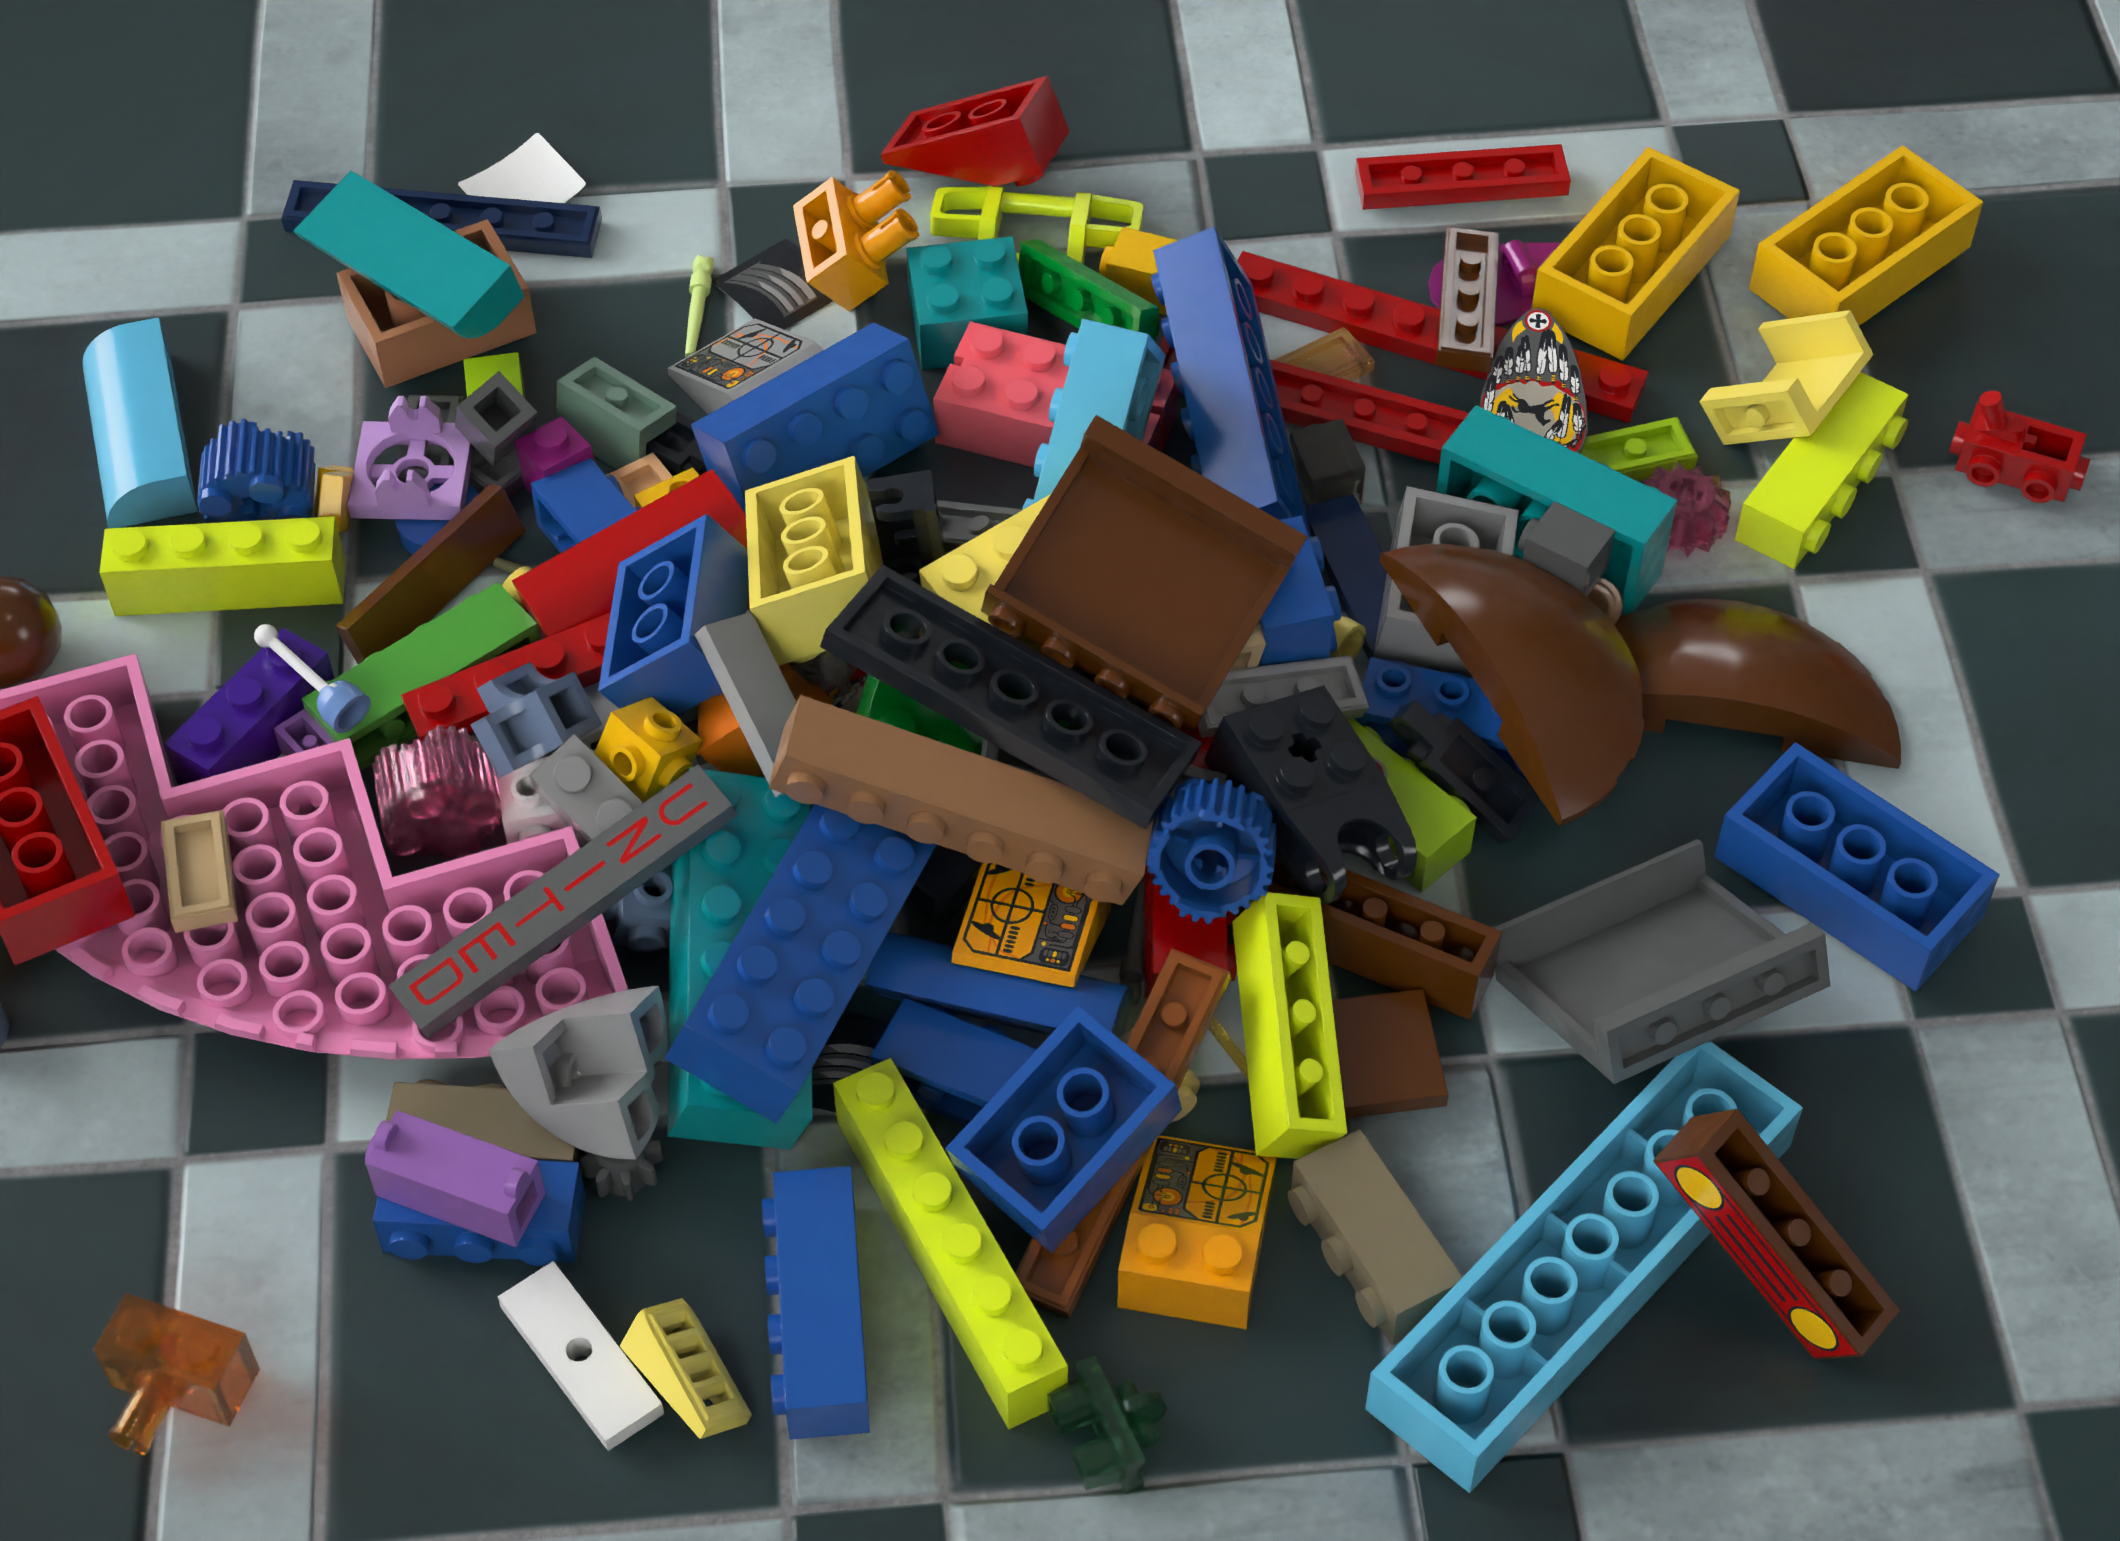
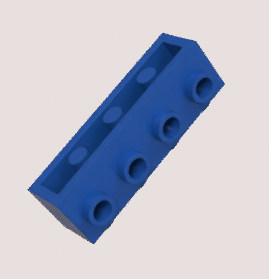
M1370 657L1362 685L1369 709L1362 717L1355 718V721L1362 726H1368L1376 731L1384 744L1401 757L1409 758L1406 752L1411 746L1406 745L1387 724L1401 706L1416 700L1433 717L1439 712L1451 720L1458 717L1529 783L1497 734L1502 724V719L1474 678L1460 673H1446L1412 666L1402 661H1388Z
M851 1166L773 1172L774 1197L762 1198L764 1237H776L777 1255L765 1256L767 1295H779L780 1314L768 1315L770 1354H782L783 1374L771 1375L773 1415H786L790 1440L870 1433Z

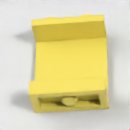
M1851 310L1763 322L1758 330L1776 362V365L1762 382L1710 388L1699 401L1723 445L1811 436L1874 355Z

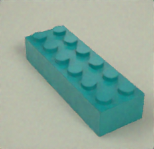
M703 769L733 805L738 816L671 863L673 892L670 896L668 1051L810 812L809 804L797 802L787 794L775 798L772 790L768 788L769 784L764 777ZM668 1061L667 1137L791 1150L813 1119L812 1069L798 1094L776 1124Z

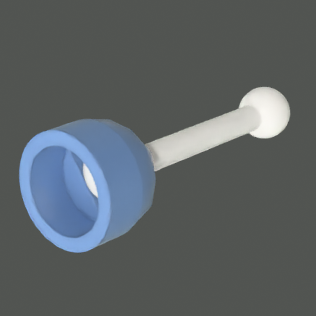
M263 624L255 630L254 639L259 646L264 648L270 647L319 692L316 700L318 713L323 721L335 732H348L363 720L369 711L371 700L359 687L345 680L334 681L328 685L278 639V632L275 627Z

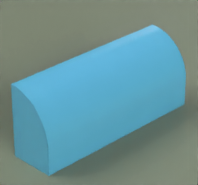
M157 317L136 321L108 329L89 344L82 361L108 529L122 528L198 512L172 362L160 319Z

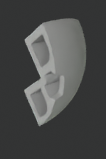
M659 986L615 992L570 1005L519 1028L489 1049L494 1066L514 1099L538 1124L560 1140L583 1151L615 1159L636 1160L644 1150L656 1127L662 1104L655 1099L652 1089V1081L655 1076L654 1068L666 1064L668 1061L664 1058L668 1052V1034Z

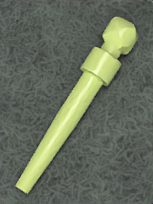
M697 255L693 262V274L691 275L689 292L692 296L688 317L685 357L696 352L705 300L711 291V275L714 270L712 257Z

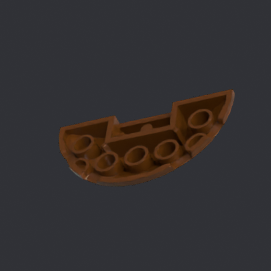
M1423 544L1381 553L1380 563L1396 584L1413 612L1417 615L1437 646L1448 642L1451 644L1502 719V724L1497 734L1558 826L1560 827L1580 818L1604 801L1615 789L1618 783L1617 779L1624 772L1628 763H1633L1642 739L1645 724L1642 696L1644 691L1638 667L1624 639L1607 616L1590 599L1566 581L1559 579L1533 563L1502 552L1453 544Z
M1687 599L1665 602L1636 612H1630L1620 617L1614 624L1630 649L1643 684V718L1645 720L1643 730L1664 733L1666 720L1669 719L1782 736L1781 751L1784 752L1796 742L1818 757L1899 769L1901 764V742L1898 725L1888 700L1885 699L1881 689L1872 678V674L1851 652L1839 642L1834 641L1823 632L1810 626V624L1786 613L1761 605L1723 599Z

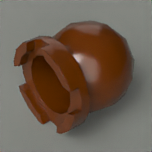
M0 576V689H6L36 681L52 664L61 647L62 626L59 615L47 593L23 578Z

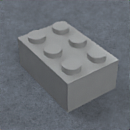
M1407 486L1393 530L1390 550L1423 544H1453L1491 549L1513 556L1519 510ZM1387 573L1373 658L1402 661L1412 666L1446 673H1460L1473 678L1449 642L1439 646L1434 643Z

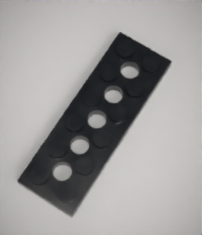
M884 565L875 572L826 628L820 645L821 648L868 673L900 691L902 694L909 696L1144 829H1147L1191 766L1203 743ZM904 631L913 635L916 639H905L896 633ZM954 660L965 664L969 670L956 668L949 663ZM1006 690L1013 691L1024 700L1012 699L1003 694V692ZM1059 720L1069 722L1077 730L1063 728L1056 722ZM1113 750L1120 751L1130 757L1131 760L1119 759L1110 752Z

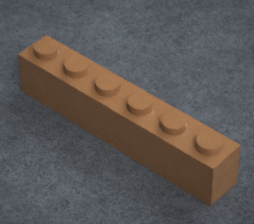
M800 695L783 728L768 787L769 789L787 794L797 802L817 804L847 814L857 822L877 824L907 834L917 842L925 844L934 843L967 854L975 861L995 863L1025 873L1035 881L1055 883L1085 893L1087 897L1095 901L1112 902L1121 906L1144 876L1154 821L1153 819L1147 829H1144L1063 783Z

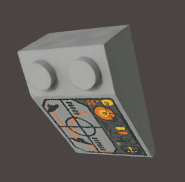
M754 318L668 367V375L707 414H710L824 349L812 340Z

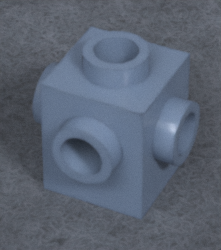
M671 865L665 867L602 913L604 920L608 921V932L613 945L628 946L630 949L638 952H652L661 948H670V896L673 892Z

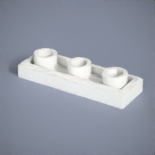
M554 1261L498 1296L501 1309L607 1451L664 1415L661 1401ZM580 1356H589L583 1361H574Z

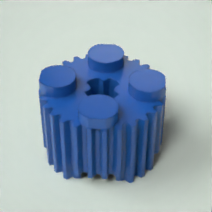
M245 418L241 419V423H236L232 420L229 421V426L219 425L218 439L212 438L210 445H205L204 452L201 453L197 497L199 513L204 514V520L211 521V523L311 518L316 463H314L315 448L310 446L311 441L303 439L304 434L302 432L294 433L293 431H288L287 437L282 436L283 432L271 433L270 428L260 431L256 422H248Z
M1190 778L1177 785L1174 798L1169 796L1165 801L1164 806L1161 807L1157 817L1154 819L1147 866H1149V873L1154 874L1153 884L1161 885L1159 892L1161 896L1170 895L1169 903L1171 905L1175 904L1180 909L1179 916L1185 917L1187 914H1190L1194 922H1197L1202 917L1205 919L1206 924H1211L1213 918H1224L1226 911L1230 910L1236 915L1239 913L1240 906L1248 909L1251 907V900L1258 901L1261 896H1266L1268 885L1272 883L1277 836H1275L1276 824L1272 823V809L1265 798L1254 791L1246 794L1245 786L1242 784L1238 788H1234L1231 780H1228L1223 785L1220 784L1219 778H1214L1212 784H1208L1205 779Z

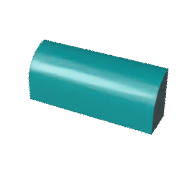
M352 170L294 230L295 234L303 241L463 338L474 339L489 333L525 297L511 265Z

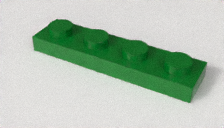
M1039 239L1020 242L1018 266L1025 298L1078 329L1083 318L1146 333L1156 342V337L1159 333V307Z

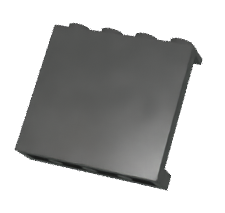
M1698 839L1494 927L1503 931L1495 967L1496 981L1613 1084L1831 986L1825 934L1811 923L1787 934L1783 933L1706 874L1703 843Z

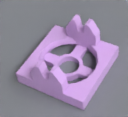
M398 396L390 407L389 422L363 421L347 504L350 518L451 520L465 507L474 446L455 427V423H443L440 408L427 396L420 397L419 409L410 408L406 398ZM393 445H409L407 456L400 458L393 465L373 464L375 459L386 448ZM436 445L445 448L453 458L454 465H434L430 459L426 458L427 446ZM419 466L429 471L425 479L414 470H408L406 483L398 479L399 474L409 467ZM434 484H443L438 489L429 491Z

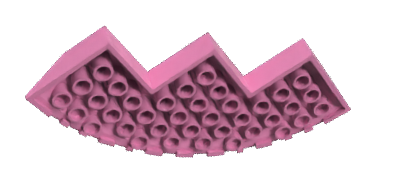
M136 653L0 690V710L35 696L39 697L117 868L135 917L55 950L93 977L158 1010L230 1035L308 1052L391 1060L479 1058L491 1056L490 1048L509 1034L534 1020L585 1000L628 990L603 914L601 913L427 1039L388 985L579 850L580 847L572 826L392 877L350 738L175 787L152 699ZM223 810L227 821L238 921L175 933L170 917L161 821Z

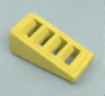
M683 1298L644 1308L636 1315L620 1348L698 1438L709 1437L748 1423L752 1416L749 1408L701 1322ZM710 1399L714 1405L706 1407L703 1400Z

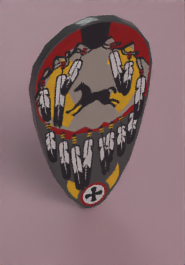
M1540 308L1531 309L1512 325L1502 339L1492 361L1491 371L1487 375L1479 407L1496 415L1503 416L1521 427L1547 439H1552L1580 454L1588 431L1587 406L1581 374L1573 347L1563 328L1551 313Z

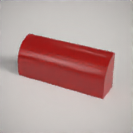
M711 469L515 578L512 582L525 611L535 620L538 625V631L544 639L610 613L618 564L705 514H708L747 549L746 515L714 470Z

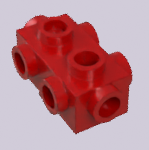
M1987 391L1980 396L1970 424L1962 421L1958 422L1949 449V453L1959 455L1955 470L1966 473L1967 478L1972 483L1982 487H1990L1997 483L2020 489L2025 498L2036 503H2046L2052 499L2064 502L2069 488L2080 491L2091 460L2080 456L2087 434L2007 411L2004 407L2002 395L1998 391Z

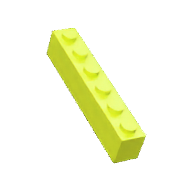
M889 1058L834 1082L837 1123L1008 1430L1067 1403L1068 1365L893 1060Z

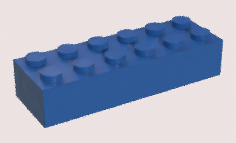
M1215 226L1153 250L1158 273L1151 275L1152 284L1158 300L1163 306H1166L1168 315L1161 319V326L1168 345L1172 350H1175L1177 362L1171 363V372L1179 392L1185 395L1187 407L1181 409V418L1189 438L1192 441L1195 440L1198 452L1191 455L1193 471L1278 520L1302 515L1308 536L1311 537L1252 282Z
M814 804L664 1058L777 1124L801 1089L937 844L920 843L910 838L907 834L877 824L860 823L850 818L847 814Z

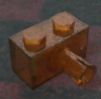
M125 1293L93 1349L110 1386L132 1393L115 1425L110 1428L108 1437L113 1443L126 1451H130L132 1444L136 1443L134 1452L138 1455H146L149 1452L151 1443L171 1407L229 1427L260 1371L246 1333Z

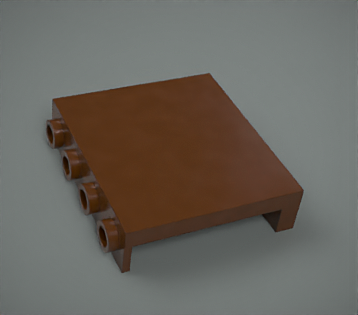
M1095 415L1083 435L1078 452L995 585L990 583L987 588L981 612L988 615V621L999 630L1012 637H1019L1020 634L1042 646L1041 651L1044 655L1068 668L1078 667L1095 677L1094 681L1096 684L1123 699H1126L1128 696L1147 707L1150 714L1179 730L1183 728L1193 734L1297 559L1308 536Z

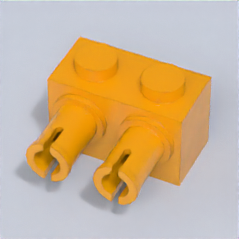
M890 170L883 178L861 194L852 192L835 178L831 177L793 205L807 283L849 312L889 284L885 266L886 258L919 237V232H917L918 226L914 219L901 208L895 210L891 216L878 224V220L903 202L911 199V194L908 193L910 188L898 172Z

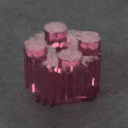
M438 725L435 729L427 731L424 741L414 739L411 745L403 743L401 744V750H398L396 744L390 747H382L380 749L381 755H376V763H373L372 767L381 827L387 841V847L395 855L400 856L410 855L417 851L420 852V856H425L427 853L438 856L440 852H445V856L450 860L479 853L481 850L480 841L484 842L486 834L492 835L495 832L494 827L500 826L499 819H502L501 799L497 774L483 747H480L479 742H471V736L468 734L467 728H462L458 731L452 725L448 729H443L442 725Z

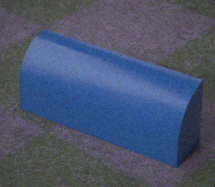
M890 931L886 934L871 961L865 985L881 997L903 1001L904 997L923 1005L931 1003L942 1006L951 1013L1051 1035L1079 1005L1120 1038L1125 1032L1134 994L1131 986L1084 975L1079 976L1075 987L1072 988L951 963L954 946Z

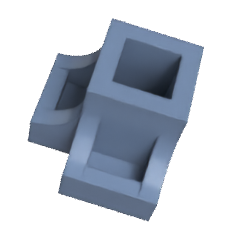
M529 662L476 688L490 714L471 724V727L499 778L556 751L573 734L579 738L602 725L575 672L557 680H552L541 675Z

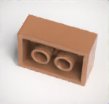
M488 219L455 230L454 232L511 265L525 297L495 329L481 337L467 339L459 336L349 268L336 273L347 319L385 388L536 333L529 288Z

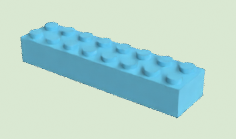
M1711 1041L1675 1056L1371 1372L1365 1410L1470 1493L1711 1233L1653 1162L1655 1157L1691 1117L1738 1109L1779 1159L1791 1146L1803 1107Z

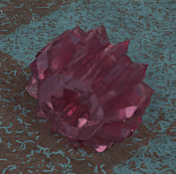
M1677 461L1671 471L1656 467L1653 474L1650 475V479L1643 480V484L1654 487L1678 500L1667 552L1672 548L1680 549L1688 558L1695 547L1709 552L1716 539H1722L1723 533L1727 531L1730 516L1728 515L1731 499L1730 492L1722 489L1720 475L1705 477L1701 464L1694 470H1685Z

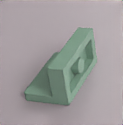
M596 357L591 358L557 380L556 419L562 416L591 445L593 455L615 469H619L646 456L647 443L676 424V405Z

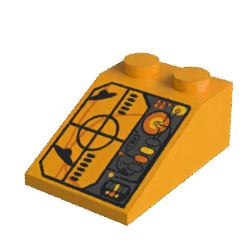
M982 863L952 951L951 963L1074 988L1110 914L1112 902L1095 901L1087 897L1085 893L1055 883L1038 882L1029 878L1025 873L995 863Z
M1159 1135L1154 1140L1144 1161L1129 1215L1118 1268L1117 1308L1246 1330L1277 1157L1256 1156V1151Z

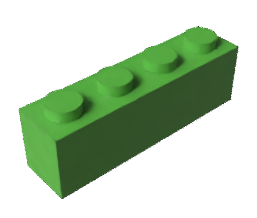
M496 582L485 590L470 595L461 604L431 622L418 626L411 634L384 650L371 654L362 663L337 678L326 682L329 685L334 681L345 680L359 687L371 700L366 716L350 731L337 733L323 721L317 709L316 700L319 692L316 689L301 698L304 709L334 742L350 738L361 771L417 737L401 694L539 641L538 625L516 600Z

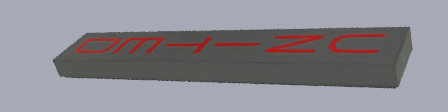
M696 765L388 985L428 1039L738 816L733 805L700 765Z

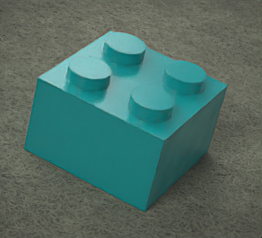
M1013 236L906 248L908 292L922 370L946 368L949 364H954V354L969 322L1028 335V311Z

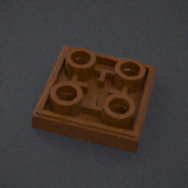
M1423 989L1332 1000L1346 1119L1447 1106L1449 1094Z

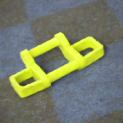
M990 185L988 187H941L935 192L930 212V233L932 235L978 238V240L998 238L1003 213L1071 218L1067 256L1083 265L1086 247H1114L1122 229L1119 226L1090 224L1091 217L1128 223L1130 226L1126 228L1142 231L1143 204L1137 201L1085 192H1076L1075 197L1005 192L1004 186L995 187ZM982 209L981 215L944 213L948 210ZM1016 252L1017 261L1019 264V253Z

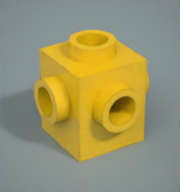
M649 697L610 713L594 754L642 802H645L687 773L690 767L694 768L692 763L702 739L684 725L676 714L668 711L653 697Z

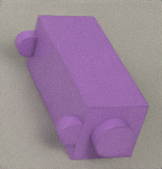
M396 1110L390 1122L384 1120L378 1125L365 1154V1165L376 1196L514 1247L518 1245L546 1194L537 1160Z

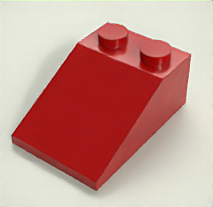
M1044 76L911 112L880 155L883 163L887 165L995 187L1014 182L1016 186H1026L1044 176L1045 169L1053 157L1058 154V149L1070 131L1049 77Z

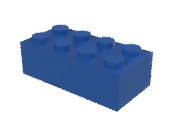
M874 322L691 424L707 471L714 470L734 496L745 515L746 490L851 456H855L864 478L939 435L910 340Z
M1796 742L1725 814L1714 855L1716 859L1915 992L1984 917L2000 875Z

